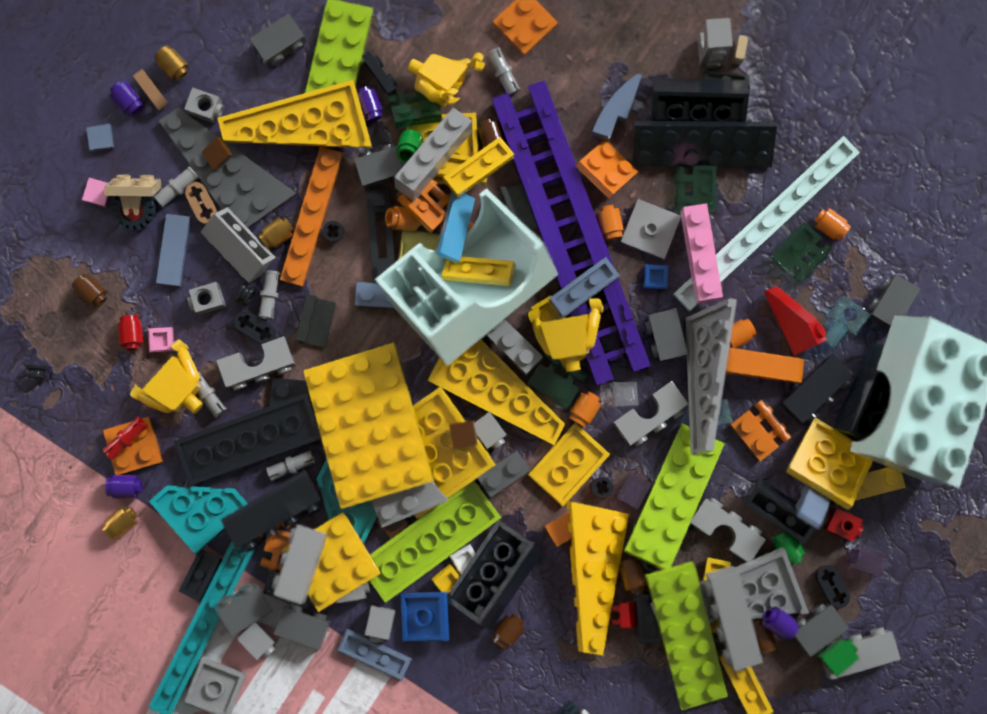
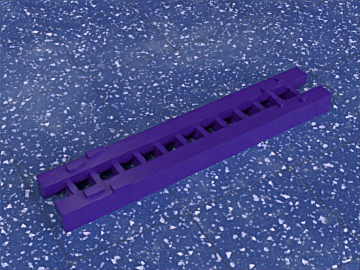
M545 80L528 86L534 107L516 113L509 93L492 98V106L500 123L506 144L514 153L512 161L531 207L541 240L558 273L555 278L561 290L576 279L575 273L593 267L605 257L612 266L613 263L578 168L575 167V160ZM539 117L542 128L523 134L520 123ZM547 139L550 150L531 156L528 145ZM554 160L559 172L540 178L536 166ZM563 182L566 194L548 200L544 188ZM570 201L574 216L556 222L551 208ZM578 223L583 237L564 244L559 229ZM586 245L591 259L572 266L567 251ZM618 278L602 289L607 301L606 304H603V312L610 310L615 325L598 331L595 346L589 350L588 354H585L595 387L614 379L608 362L622 358L623 354L627 355L632 372L651 366ZM585 302L572 311L569 316L571 318L588 315L592 309L588 310ZM618 332L623 348L604 354L599 339Z

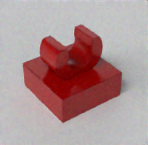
M625 602L611 607V611H618L620 613V618L612 620V624H621V628L637 626L636 602Z

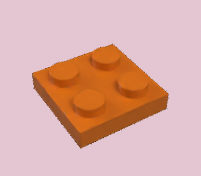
M515 0L493 20V25L523 56H526L558 26V22L536 0Z
M606 140L602 141L575 166L608 199L638 173Z
M151 417L142 418L148 428L133 441L134 444L131 447L127 446L112 460L115 475L126 474L163 462ZM132 422L103 430L107 445L117 437V433L120 430H124Z

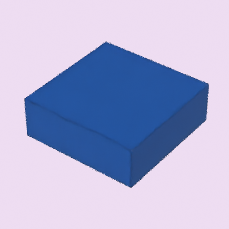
M645 264L643 289L667 290L669 266Z

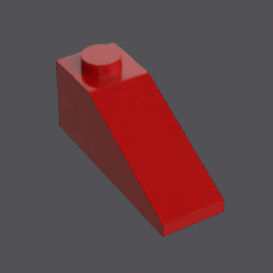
M776 286L764 291L794 356L827 341L825 329L818 322L817 318L782 289Z

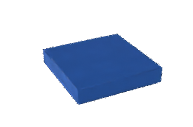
M447 592L400 593L402 642L449 640Z

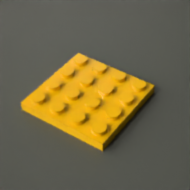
M441 386L413 405L433 480L447 498L496 465L478 438L477 445L453 448L449 425L466 421ZM431 507L427 510H424L414 515L418 519L434 507Z

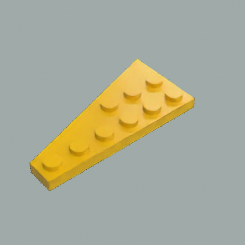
M354 80L217 118L224 142L372 148Z
M481 339L448 366L439 358L428 379L430 383L438 387L441 386L442 389L552 445H555L565 425Z
M566 501L567 510L570 511L568 531L571 532L572 536L570 556L573 585L576 586L574 606L577 607L578 621L576 622L578 651L603 655L629 514Z

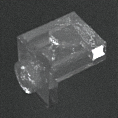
M614 382L600 386L602 408L639 405L637 382Z

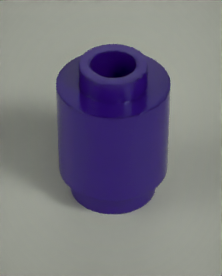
M118 81L110 88L111 93L109 97L124 114L127 113L131 117L143 108L142 98L127 81L123 83Z
M363 87L357 90L365 123H372L383 117L381 113L383 109L376 90L370 89V87Z
M113 475L106 479L105 485L106 495L112 496L113 499H137L138 494L142 493L143 488L142 480H138L137 475Z
M774 606L764 612L762 624L780 639L790 640L796 635L798 631L796 620L782 609Z

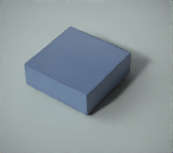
M110 124L86 127L91 152L114 148Z

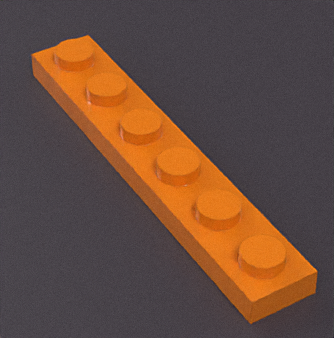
M320 146L280 280L300 287L304 286L343 158L342 152Z

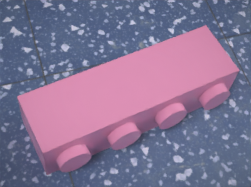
M707 204L683 207L680 214L696 304L719 301L723 298Z

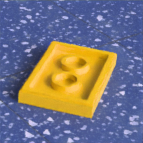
M574 423L528 476L563 507L566 501L571 499L607 459L610 453L578 424Z

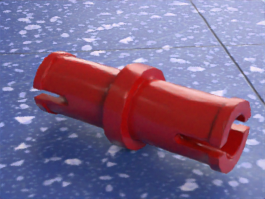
M137 416L130 425L117 433V437L102 449L103 452H107L106 456L114 460L127 446L131 447L134 444L133 441L148 428L147 424H144L145 422Z

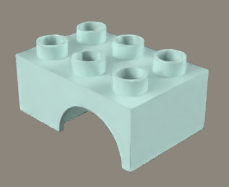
M488 189L479 194L481 198L480 213L475 224L466 235L461 256L514 261L516 269L511 286L445 281L441 274L446 259L437 255V250L426 249L421 243L375 279L395 310L447 366L558 275L544 244Z
M894 315L877 370L884 372L890 381L891 399L889 408L878 429L867 439L860 442H852L850 452L922 481L959 488L987 403V343L933 318Z

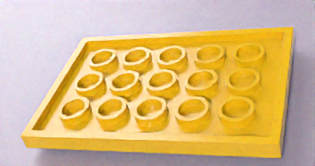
M395 343L303 370L341 509L434 482Z

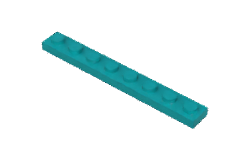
M231 541L148 708L160 714H173L220 621L213 607L218 604L217 602L221 598L233 595L255 549L248 553H238Z

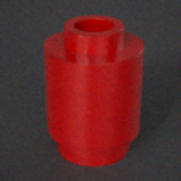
M138 315L119 317L120 322L117 325L120 347H125L126 351L138 350L139 346L144 344L142 323L139 321Z

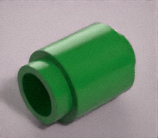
M405 130L401 133L396 148V155L402 163L406 164L423 144V137L419 132Z
M785 531L772 537L776 550L782 547L785 549L791 566L803 560L802 555L805 552L796 538Z

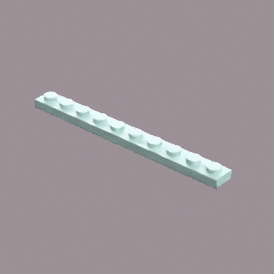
M844 136L716 254L720 282L860 153ZM690 278L673 294L688 311L697 305L692 278Z

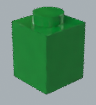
M838 638L817 655L832 675L836 677L860 659L856 654L858 649L850 639L846 641L843 638Z

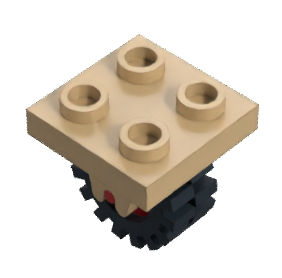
M116 175V178L111 179L104 186V195L115 196L111 205V210H113V213H111L112 217L117 219L115 222L117 224L121 223L122 228L125 229L127 227L130 231L146 227L156 215L155 208L157 204L153 201L155 199L153 195L161 189V179H154L153 175H141L140 179H133L130 175Z

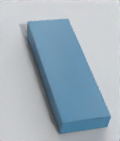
M451 191L436 252L437 255L454 263L460 262L475 198L465 193L457 198Z

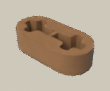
M143 69L133 75L159 111L168 105V102Z
M193 182L187 186L185 190L186 198L197 219L206 225L210 219L207 220L205 217H201L204 214L202 206L205 205L209 211L213 210L210 214L211 217L218 211L207 189L201 183ZM194 188L203 191L200 193L201 202H198L195 197H191L194 194Z

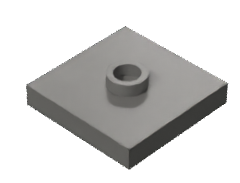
M638 199L620 243L664 260L681 216Z
M202 656L183 703L211 714H231L247 674Z

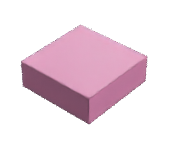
M89 178L82 200L107 207L110 196L104 195V186L108 183Z
M172 327L148 329L150 353L174 351L170 347L174 343Z

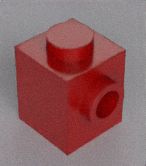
M832 508L823 530L844 540L854 542V539H858L863 531V526L861 525L863 520L838 508Z

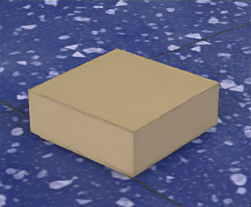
M739 35L735 44L732 64L740 65L745 59L748 42L747 36Z

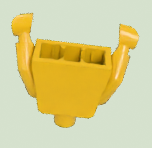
M479 52L475 53L471 60L467 58L459 61L431 54L425 63L412 59L407 71L417 76L414 87L418 92L422 93L430 102H436L445 108L447 104L453 105L460 99L453 96L459 92L458 89L464 83L466 71L472 67L477 71H481L485 63L479 62L483 60V55Z
M589 299L592 311L588 315L542 322L539 308L533 309L528 313L530 322L533 324L535 337L543 351L548 356H551L553 360L564 358L566 372L580 370L578 355L588 354L589 350L595 346L601 316L599 313L603 312V305L600 299Z
M178 339L170 345V347L178 352V358L172 356L143 389L138 388L135 384L130 392V396L148 407L163 413L180 412L186 407L191 413L195 414L203 406V403L195 397L201 389L198 383L200 375L188 352L189 347Z

